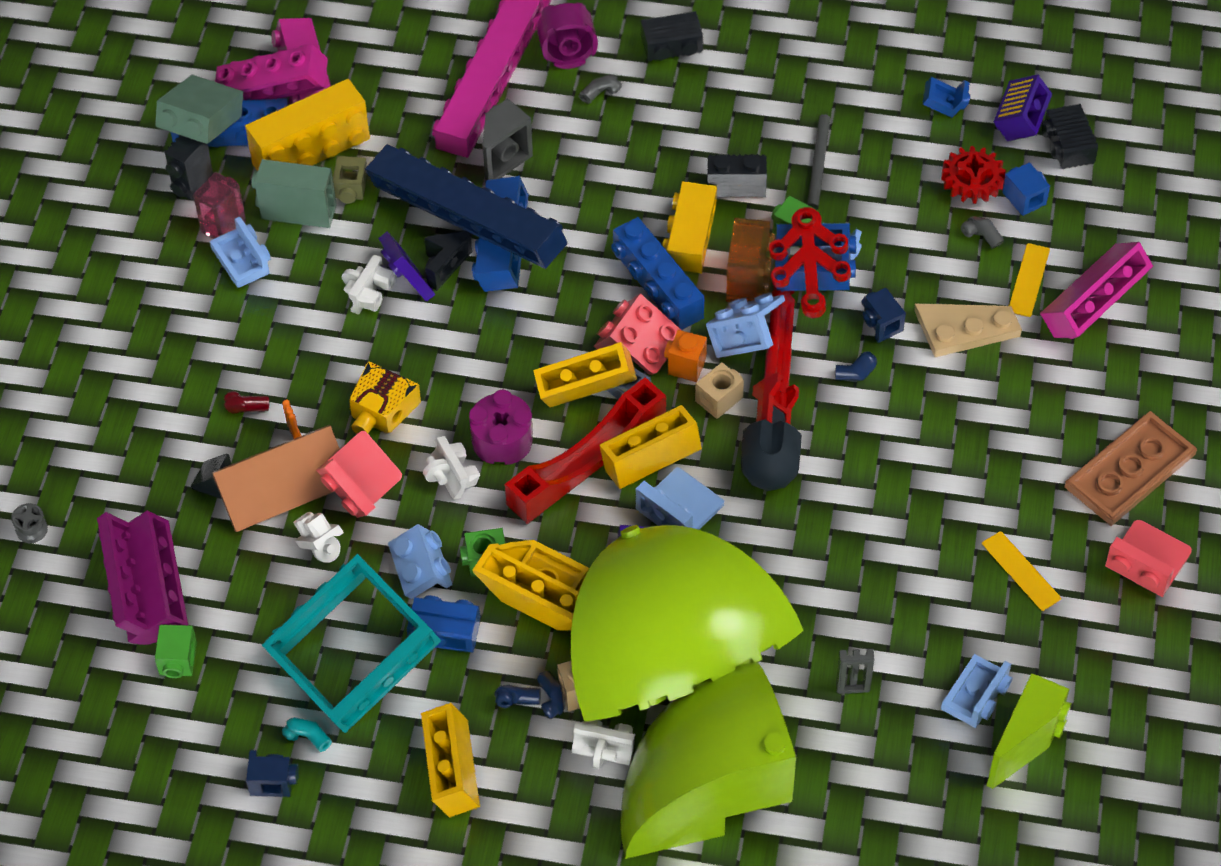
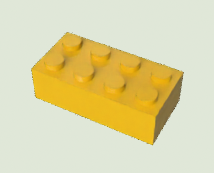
M349 78L245 125L251 161L257 171L262 159L313 166L370 139L365 100Z

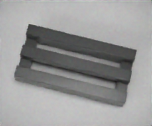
M855 649L852 656H847L846 650H840L836 678L837 693L870 692L874 666L873 649H866V655H860V649ZM859 664H864L862 684L857 685ZM847 665H851L849 685H845Z

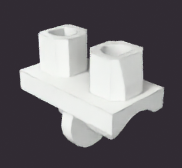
M373 255L365 269L358 266L356 270L346 269L342 274V280L346 284L344 291L348 293L349 298L353 302L350 308L351 312L359 315L363 308L376 312L383 299L382 293L375 290L377 286L391 290L395 284V273L383 266L382 257Z
M445 436L437 437L435 440L436 448L426 459L428 465L423 470V475L429 482L438 481L439 485H445L453 500L460 499L466 488L477 484L480 473L475 465L462 466L461 463H464L466 458V450L461 442L449 444Z
M312 512L305 513L293 522L301 535L295 539L299 548L312 550L314 557L321 562H332L339 556L341 546L334 536H340L344 532L338 524H329L323 513L313 515Z
M600 720L575 723L572 753L593 757V767L598 769L601 768L603 760L625 765L631 764L635 739L631 725L620 723L613 730L602 727Z

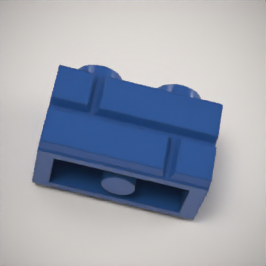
M432 595L425 596L424 598H414L412 610L441 640L435 648L474 652L480 626L479 606L474 605L468 600H457L455 603L442 601L439 597ZM408 622L407 634L409 636L416 630L410 622Z

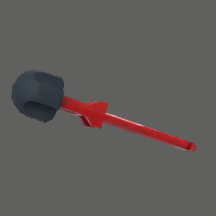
M773 286L774 290L772 291L773 297L784 295L785 302L770 312L769 332L774 345L766 349L764 379L753 386L752 396L758 399L756 422L743 430L741 449L742 473L752 486L766 491L785 488L797 476L802 438L801 433L794 426L790 425L791 411L799 398V387L795 384L789 386L795 299L791 295L795 292L777 291L775 286Z

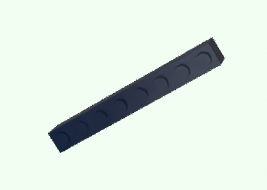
M386 144L365 168L376 188L544 269L551 264L568 244L562 232V225L555 219H546L532 208L527 207L525 209L508 197H499L489 188H480L466 177L459 178L444 167L437 168L425 158L420 157L418 159L401 147L397 149Z

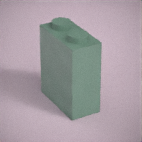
M190 75L157 100L155 127L208 144L241 118L243 91L196 75Z
M261 160L258 171L255 170L252 175V188H256L255 205L260 209L261 219L324 228L331 227L337 206L331 168Z

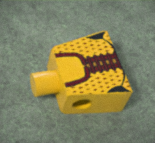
M368 362L349 401L351 415L356 419L351 425L352 430L356 434L361 431L369 434L372 428H376L384 433H391L421 403L419 384L372 362Z

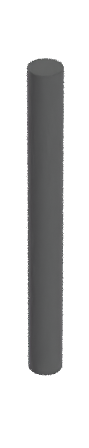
M826 114L819 116L807 205L816 210L819 206L830 125V116Z

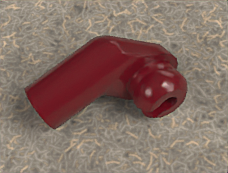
M230 391L224 396V407L230 413L269 410L268 396H241L236 391Z

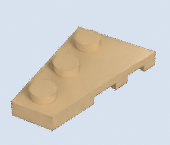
M915 303V314L934 357L1021 337L1022 328L1011 306Z

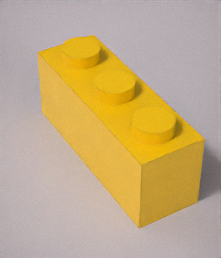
M682 181L680 193H674L672 210H676L675 216L669 215L667 233H670V238H664L663 247L683 271L702 273L717 205V186Z
M622 342L533 370L540 399L550 408L637 380L630 351Z
M682 405L600 444L605 471L619 489L702 449L697 422Z
M452 703L422 712L421 719L432 801L448 817L479 808L480 802L468 720Z

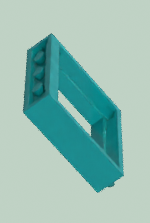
M357 554L346 565L343 563L339 572L332 579L321 584L312 598L305 604L298 606L281 627L272 631L273 635L262 646L334 724L346 733L429 654L441 640ZM367 578L416 630L334 707L292 663L286 654Z

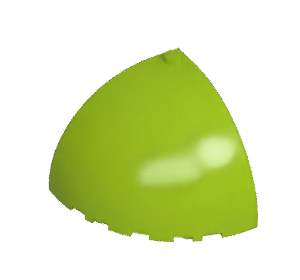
M638 525L629 526L620 531L621 536L609 544L594 560L582 582L575 604L571 629V664L574 687L584 721L620 716L622 709L637 704L640 710H644L664 701L667 697L669 701L694 693L693 688L701 685L708 679L715 681L735 671V667L763 660L761 652L768 650L772 646L774 649H780L804 631L799 618L788 598L770 575L751 557L729 542L710 533L684 526L662 525L639 528Z
M758 662L735 667V671L715 681L708 679L701 685L693 688L694 693L672 700L647 729L636 749L623 789L620 823L625 859L725 836L726 817L792 802L796 754L775 693Z

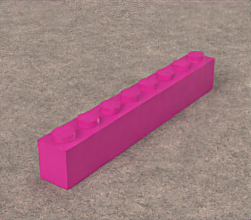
M551 0L500 1L498 13L495 19L490 20L484 39L481 38L479 40L474 58L468 60L463 78H459L455 85L453 97L447 99L441 119H437L433 125L432 135L435 136L436 149L469 158L484 129L485 114L493 106L497 105L537 29V23L542 15V10L549 6Z

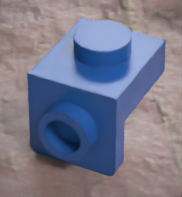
M931 77L925 83L923 105L953 118L960 110H964L970 101L971 95L968 94L970 82L963 80L955 88Z

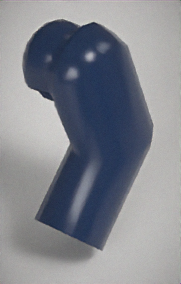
M866 351L861 353L852 365H836L835 380L863 381L876 367L877 359L875 355Z
M543 671L538 675L537 681L546 692L549 701L542 703L541 708L548 719H553L556 715L561 716L565 709L562 686L550 671Z
M503 684L494 693L495 702L501 708H508L512 704L540 705L541 688H524Z

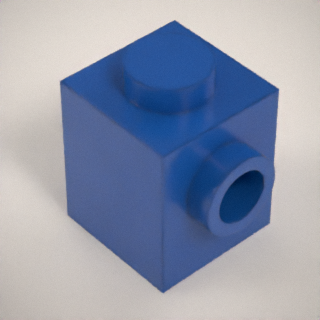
M1029 162L1021 167H1014L1005 174L1002 193L1018 212L1024 216L1047 205L1050 185L1046 182L1044 175L1037 171Z

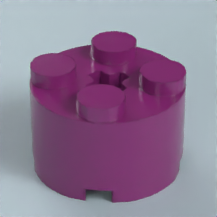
M562 3L555 6H546L542 10V15L537 23V33L543 56L547 61L553 62L555 67L561 69H572L585 64V59L591 54L592 57L595 55L598 49V39L592 16L584 4Z
M502 389L482 398L470 410L469 422L472 447L480 459L490 464L504 462L505 465H509L522 460L530 452L533 441L532 413L524 400L512 395L508 390Z

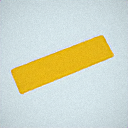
M1030 243L1026 245L1009 304L1015 314L1027 317L1032 316L1050 248Z
M1000 531L982 542L987 551L1041 611L1046 610L1061 600L1059 594L1003 532Z

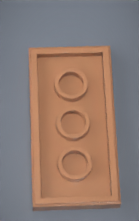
M1149 411L1067 479L1064 488L1112 526L1194 457L1197 448Z
M330 425L211 472L235 532L332 493L320 480L321 476L316 471L340 449Z

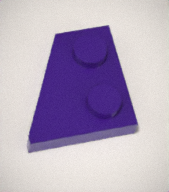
M387 231L378 239L384 247L380 252L389 262L388 266L398 278L404 275L426 302L436 295L432 288L423 280L422 274L391 234Z

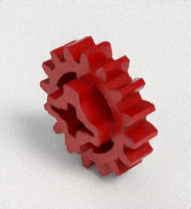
M971 146L967 152L961 147L959 148L958 155L951 152L949 160H944L941 180L944 181V189H951L952 197L958 194L961 195V202H965L967 198H971L973 204L977 203L978 198L988 202L989 194L997 197L998 191L1003 190L1006 169H1003V161H995L996 153L993 152L987 155L986 148L984 147L980 152L975 151L974 146Z

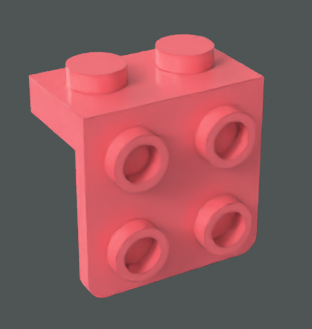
M640 293L627 302L624 299L617 305L613 311V314L616 316L612 322L607 321L597 334L600 338L594 347L600 349L622 342L630 351L632 360L649 375H654L667 360V358H664V352L668 340L673 341L677 330L681 329Z
M365 431L358 432L316 470L320 474V480L331 492H335L341 498V504L346 511L357 518L367 516L375 508L373 504L402 478L401 471Z
M1136 520L1123 539L1116 537L1111 544L1105 567L1163 597L1190 557L1192 549L1189 545L1142 520Z

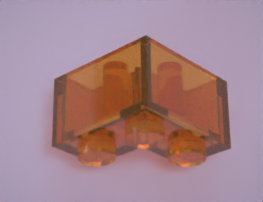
M734 218L727 264L726 302H732L741 298H746L747 302L754 301V298L770 292L772 258L767 257L770 243L775 240V234H770L771 221Z

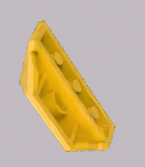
M527 540L501 545L498 543L489 544L473 568V573L501 602L558 631H571L576 600L589 567L535 540Z

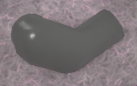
M610 74L593 80L580 92L579 97L584 103L590 104L605 89L611 95H614L622 88V83L617 80V76Z
M973 216L961 225V231L965 236L971 237L973 234L984 236L992 249L1004 242L994 224L987 218Z

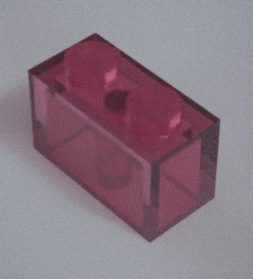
M215 172L193 194L200 229L207 236L215 239L235 230L234 219L239 216L244 223L246 222L240 186L233 178L225 177Z

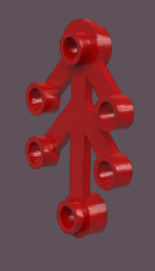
M804 207L793 214L791 219L792 228L781 240H774L769 245L770 257L773 260L780 261L786 258L788 249L802 237V247L783 267H776L772 270L771 280L775 287L783 288L789 284L791 276L804 264L806 294L801 299L802 312L809 318H819L826 311V300L823 294L819 293L816 262L831 272L834 279L839 282H845L850 278L851 267L846 261H836L818 248L814 242V235L830 245L831 251L837 255L846 253L849 244L848 238L844 234H834L822 225V218L817 210ZM806 218L812 219L809 223L801 221ZM838 241L844 242L842 247L834 246ZM777 247L783 248V251L780 253L773 252ZM840 268L847 270L844 274H838L836 271ZM779 274L786 276L783 280L775 279ZM817 299L818 303L811 305L808 301Z

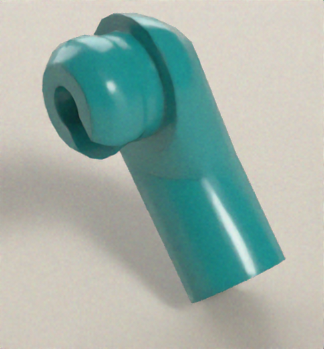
M294 717L287 720V725L282 729V734L287 740L296 741L299 735L307 737L319 752L327 750L332 744V740L315 721Z

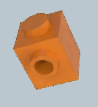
M677 330L674 340H668L664 352V358H668V375L697 382L706 361L707 337Z

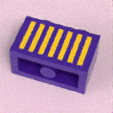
M1039 74L1011 80L1007 85L993 121L1007 142L1036 136L1052 96L1051 91Z

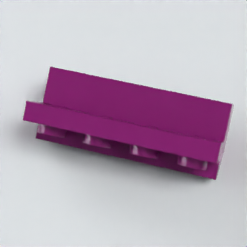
M148 510L130 522L124 521L108 512L97 517L99 539L104 557L103 563L108 580V592L113 609V620L116 627L127 632L128 642L139 645L157 643L160 625H188L169 521Z

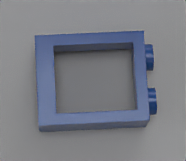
M850 223L822 224L832 233L844 234L848 238L849 248L846 253L841 255V261L849 263L851 267L850 278H856V260H850L851 254H856V236H850ZM777 224L776 240H781L792 228V224ZM814 235L816 246H830ZM802 237L792 246H802ZM838 241L834 246H843L844 242ZM781 247L776 248V253L783 251ZM791 247L788 249L785 259L775 260V268L783 267L790 260ZM801 266L791 276L787 286L783 288L776 287L777 291H806L804 266ZM817 266L819 290H850V278L845 282L836 281L831 272L822 266ZM840 268L836 272L838 274H844L847 272V270L844 268ZM779 274L775 278L783 280L786 276Z

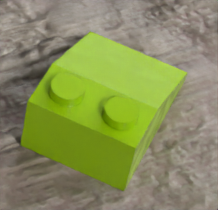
M1031 673L993 755L987 787L993 789L1047 750L1054 736L1058 738L1062 736L1067 723L1066 718L1072 703L1067 702L1069 688Z

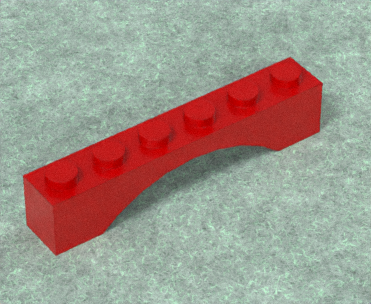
M644 377L623 393L603 420L577 444L549 461L526 467L505 483L506 505L526 524L530 523L604 465L600 444L666 413V395Z

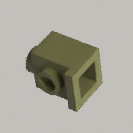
M337 156L333 184L335 197L339 198L340 201L353 203L356 199L363 200L366 182L369 177L365 170L367 167L366 158ZM345 169L358 170V172L345 171Z

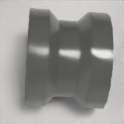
M27 503L18 506L14 510L12 523L18 538L22 542L36 543L46 536L48 525L44 519L43 511L38 505Z

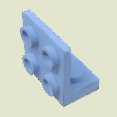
M766 293L754 298V301L747 302L746 298H741L730 302L729 308L717 311L715 313L716 317L706 323L716 358L764 350L773 346L765 315L785 302L784 295L773 297L772 293Z
M676 467L656 487H652L643 481L636 488V510L658 526L674 525L700 530L724 506V500L679 467Z

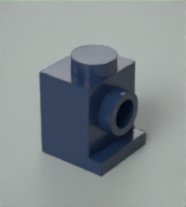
M887 288L878 292H871L862 299L864 321L870 328L873 327L876 331L875 340L878 343L904 331L906 312Z
M250 750L246 776L250 796L291 797L292 784L297 785L298 764H291L290 757H283L278 754L259 757L256 750Z

